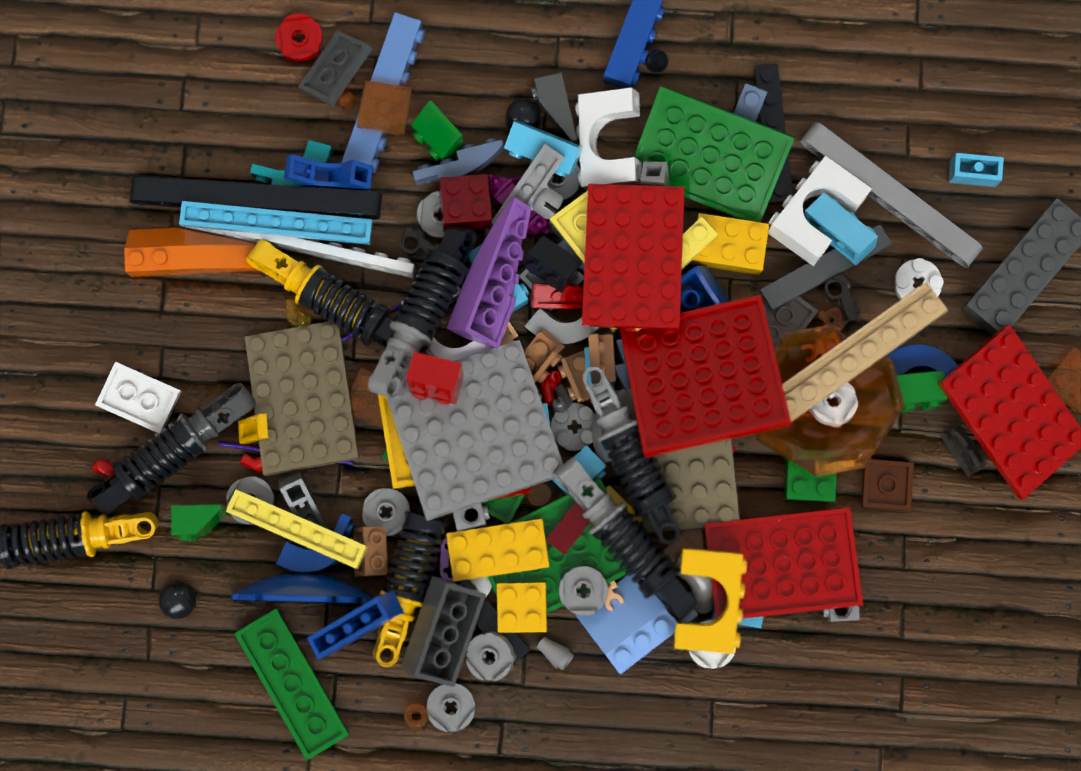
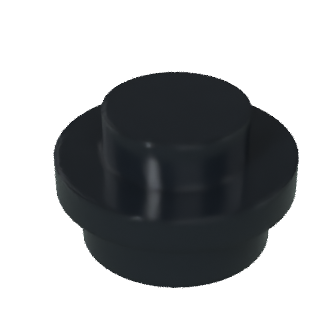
M660 49L651 51L645 61L647 69L653 73L664 71L668 66L666 53Z

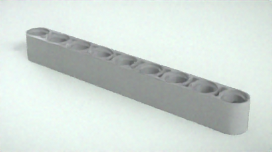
M814 122L800 140V143L820 160L827 156L872 188L868 194L869 197L959 265L968 268L983 249L975 239L822 124Z

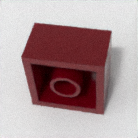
M487 174L440 177L438 188L443 232H446L447 228L451 225L472 230L490 228L492 214Z

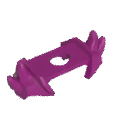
M492 174L488 176L489 182L492 185L490 194L493 205L496 208L501 207L500 204H504L522 176L515 178L497 177ZM531 210L527 233L533 236L548 234L549 219H545Z

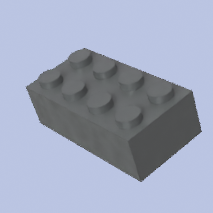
M432 576L400 669L413 677L454 687L486 594L472 587Z

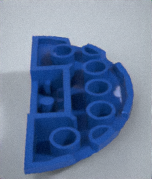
M315 573L274 575L255 581L231 594V600L367 603L374 599L366 591L336 577Z

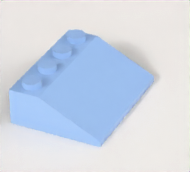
M635 573L630 577L626 576L617 583L618 587L613 590L614 593L619 594L623 598V604L614 598L610 601V605L613 608L612 611H609L604 603L598 611L591 615H576L619 674H622L675 632L676 620L668 613L656 595L648 599L643 597V594L638 589L639 584L632 582V578L636 575ZM693 610L681 622H689L698 614Z

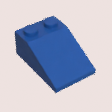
M706 265L696 266L681 277L680 313L730 302Z

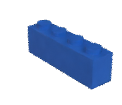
M632 0L605 70L603 82L622 89L631 88L632 84L636 86L641 73L637 71L640 63H645L649 53L648 50H645L648 42L653 43L657 32L653 28L656 21L661 22L665 8H662L663 0Z
M394 591L377 596L309 636L307 639L319 660L360 639L403 614L404 611Z

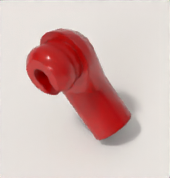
M557 370L549 372L550 374L540 384L544 403H547V406L553 405L552 402L555 399L554 389L561 381V373Z
M245 453L240 464L254 471L263 472L261 456L255 458Z
M99 459L92 465V469L96 474L100 473L108 478L114 473L111 466L112 463L106 459Z

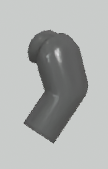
M560 384L554 389L558 399H554L552 404L555 412L564 413L572 405L573 401L565 385Z

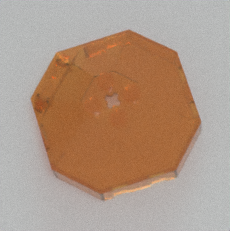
M835 325L786 332L774 350L782 384L848 337L842 334L841 329ZM886 356L848 382L856 392L858 407L852 419L842 424V426L832 427L822 424L808 410L794 420L791 426L755 433L756 439L815 477L864 469L899 418L904 406L892 359ZM837 398L827 399L830 406H839Z

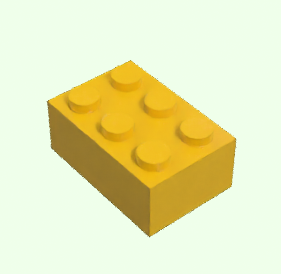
M698 213L696 221L703 217L719 235L690 262V265H706L707 268L760 276L763 271L769 224Z

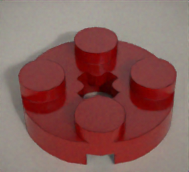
M298 13L287 16L280 27L278 26L275 33V40L279 50L285 58L293 61H306L317 56L323 43V34L319 24L305 14ZM298 32H301L302 36H306L301 43H298L296 40L293 41V38L297 37Z

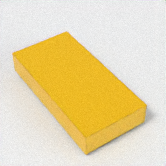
M257 414L238 421L240 444H249L268 438L267 414Z

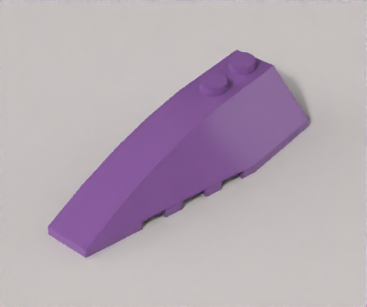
M512 197L484 240L464 281L447 329L466 339L497 349L500 346L515 305L516 297H513L515 284H518L520 277L517 274L519 260L522 261L524 251H522L521 246L522 240L527 235L531 207L517 198Z

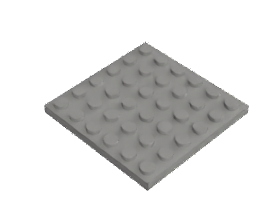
M520 340L501 345L498 349L492 348L454 361L462 363L464 375L457 404L450 403L447 406L437 403L436 399L427 397L426 400L413 397L412 393H409L406 378L399 394L395 398L386 397L427 521L555 479L553 473L563 466Z

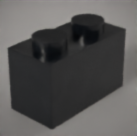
M542 236L528 252L523 267L562 293L576 278L582 261L545 236Z

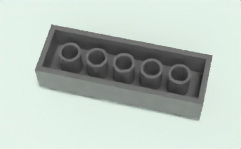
M1056 198L1048 205L961 310L992 336L1006 325H1011L1012 327L1081 245V217Z

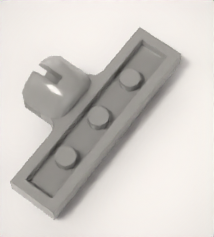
M545 143L491 223L494 224L512 197L522 201L531 207L532 211H535L545 219H550L554 216L556 209H559L562 204L563 197L548 185V181L565 156Z

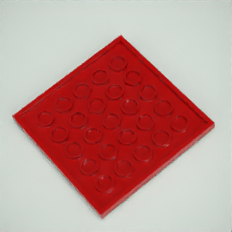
M761 295L680 313L679 330L641 329L636 332L634 328H620L645 457L792 425Z

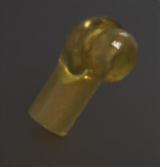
M295 299L284 301L287 320L295 327L311 325V317L298 311Z

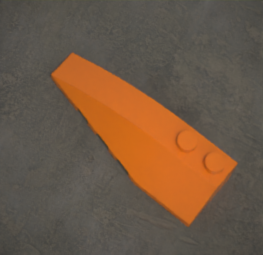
M181 228L129 230L124 248L125 272L131 277L258 271L246 261V257L257 243Z

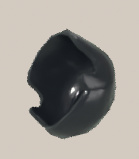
M528 99L513 101L508 106L505 123L510 131L514 121H521L539 128L541 120L540 109L535 102Z
M183 582L172 583L166 586L159 596V608L162 613L174 620L187 617L196 606V594L192 587Z

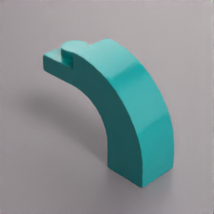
M308 140L303 158L331 163L334 151L329 145ZM252 164L250 173L257 183L269 185L270 182L271 185L301 187L300 183L284 179L285 170H275Z

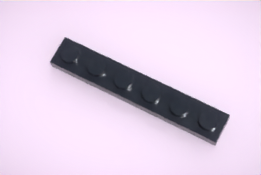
M778 64L754 66L756 86L768 91L759 112L760 123L786 133ZM789 154L769 200V205L784 203L789 195L793 196Z

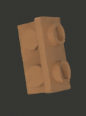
M544 328L524 351L534 382L538 381L540 384L550 374L547 371L550 365L554 368L563 356L560 353L565 348L562 343Z
M588 335L590 367L600 368L609 383L615 382L613 335ZM591 371V383L598 384L601 381V374L598 371Z
M584 350L566 358L562 357L560 365L557 367L562 379L567 378L570 386L566 389L572 401L576 399V402L581 404L591 400L590 394L583 382V374L585 372Z
M385 526L354 528L352 530L353 540L368 547L359 568H354V577L388 574Z

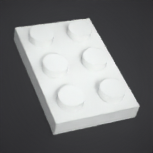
M115 362L95 405L162 435L161 430L165 428L182 391Z

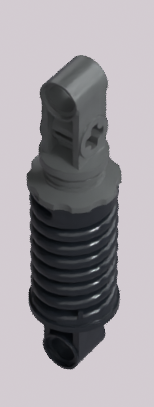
M236 383L204 408H198L192 417L188 418L184 414H180L177 420L174 421L175 423L168 425L169 430L167 428L161 430L164 437L156 433L154 435L156 443L152 439H148L146 444L149 448L144 444L139 446L141 454L137 450H133L131 452L132 457L126 455L121 461L111 464L114 473L92 487L87 493V499L102 515L112 513L119 505L132 496L140 501L151 489L157 487V483L164 482L165 478L172 476V472L176 473L180 467L186 466L187 461L191 462L198 455L209 450L207 441L212 437L216 438L219 436V432L230 426L242 415L250 412L256 405L254 398L242 383Z

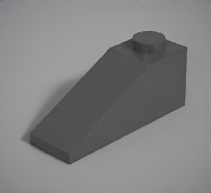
M562 73L535 78L534 87H531L533 101L538 100L539 108L566 140L577 144Z
M301 470L291 471L278 477L279 489L292 514L328 529Z

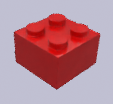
M414 352L406 377L409 393H412L413 397L426 400L427 397L436 399V402L442 405L457 404L464 379L462 363Z

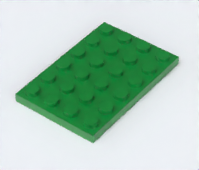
M661 85L634 157L642 162V167L643 162H667L670 186L685 187L684 197L743 220L761 222L795 136Z
M601 478L594 481L604 494L608 493ZM587 488L581 494L585 497L588 496L590 491ZM568 494L512 523L543 519L545 538L547 539L576 501ZM591 522L565 555L546 541L550 567L488 576V579L496 596L497 583L546 582L547 613H550L564 606L559 596V586L566 573L578 566L593 567L602 573L608 584L626 575V570L630 567L621 569L619 565L623 559L619 562L613 560L617 552L613 555L607 553L611 545L606 548L602 547V541L589 533L593 526ZM581 584V588H577V593H581L582 596L591 592V589L587 588L586 584Z

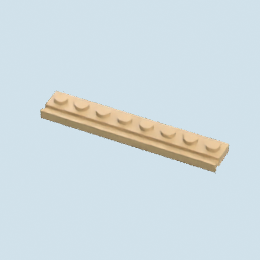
M927 282L782 384L791 423L948 312V309Z

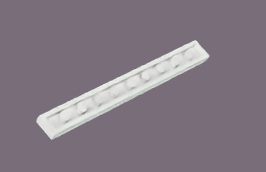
M187 227L254 243L263 239L276 248L409 278H414L416 270L415 265L411 264L409 259L399 257L397 260L389 259L388 255L379 252L371 255L357 247H352L351 250L344 249L341 244L329 242L327 245L319 243V240L305 238L304 240L296 237Z

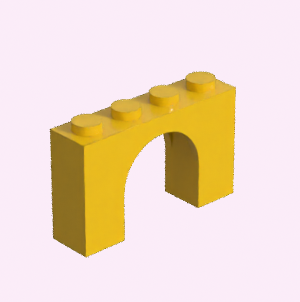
M682 548L680 573L707 576L718 580L726 591L727 602L723 613L714 621L708 623L675 621L673 644L675 649L734 654L735 648H739L740 633H736L737 623L742 621V608H738L739 598L743 599L744 584L740 582L741 574L746 573L747 560L743 559L742 553Z

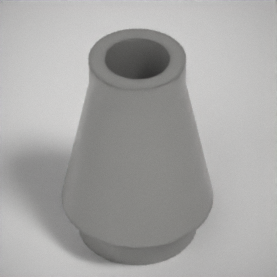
M544 637L537 646V649L544 654L556 669L564 670L574 656L570 652L571 649L547 637Z

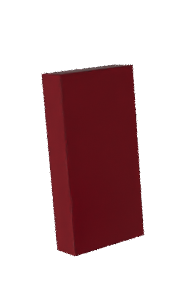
M575 502L546 539L563 555L568 552L591 523L589 519H585L582 516L584 511L577 502Z

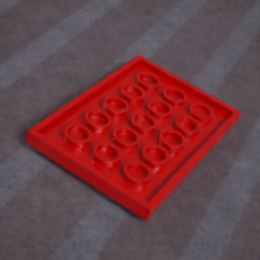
M588 184L582 326L679 330L685 187Z
M1006 325L938 382L940 388L1018 499H1025L1081 449V427L1011 325Z
M850 508L704 524L707 550L742 553L743 559L747 560L746 573L741 574L740 582L744 584L743 599L739 598L738 608H742V619L863 605ZM711 577L715 619H717L725 609L727 596L723 585Z

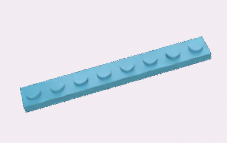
M182 201L179 225L184 227L368 245L371 242L373 224L372 219Z

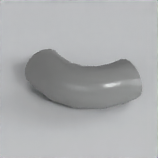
M681 555L675 564L679 567L681 564ZM679 571L677 575L687 581L691 587L692 596L698 603V607L694 610L704 614L711 612L714 606L711 577L681 574Z

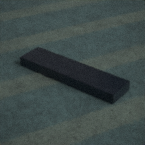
M469 579L459 583L478 590ZM485 598L476 625L483 633L489 631H496L498 633L497 610ZM516 632L499 633L507 638L513 647V651L516 654L513 665L530 651V648Z

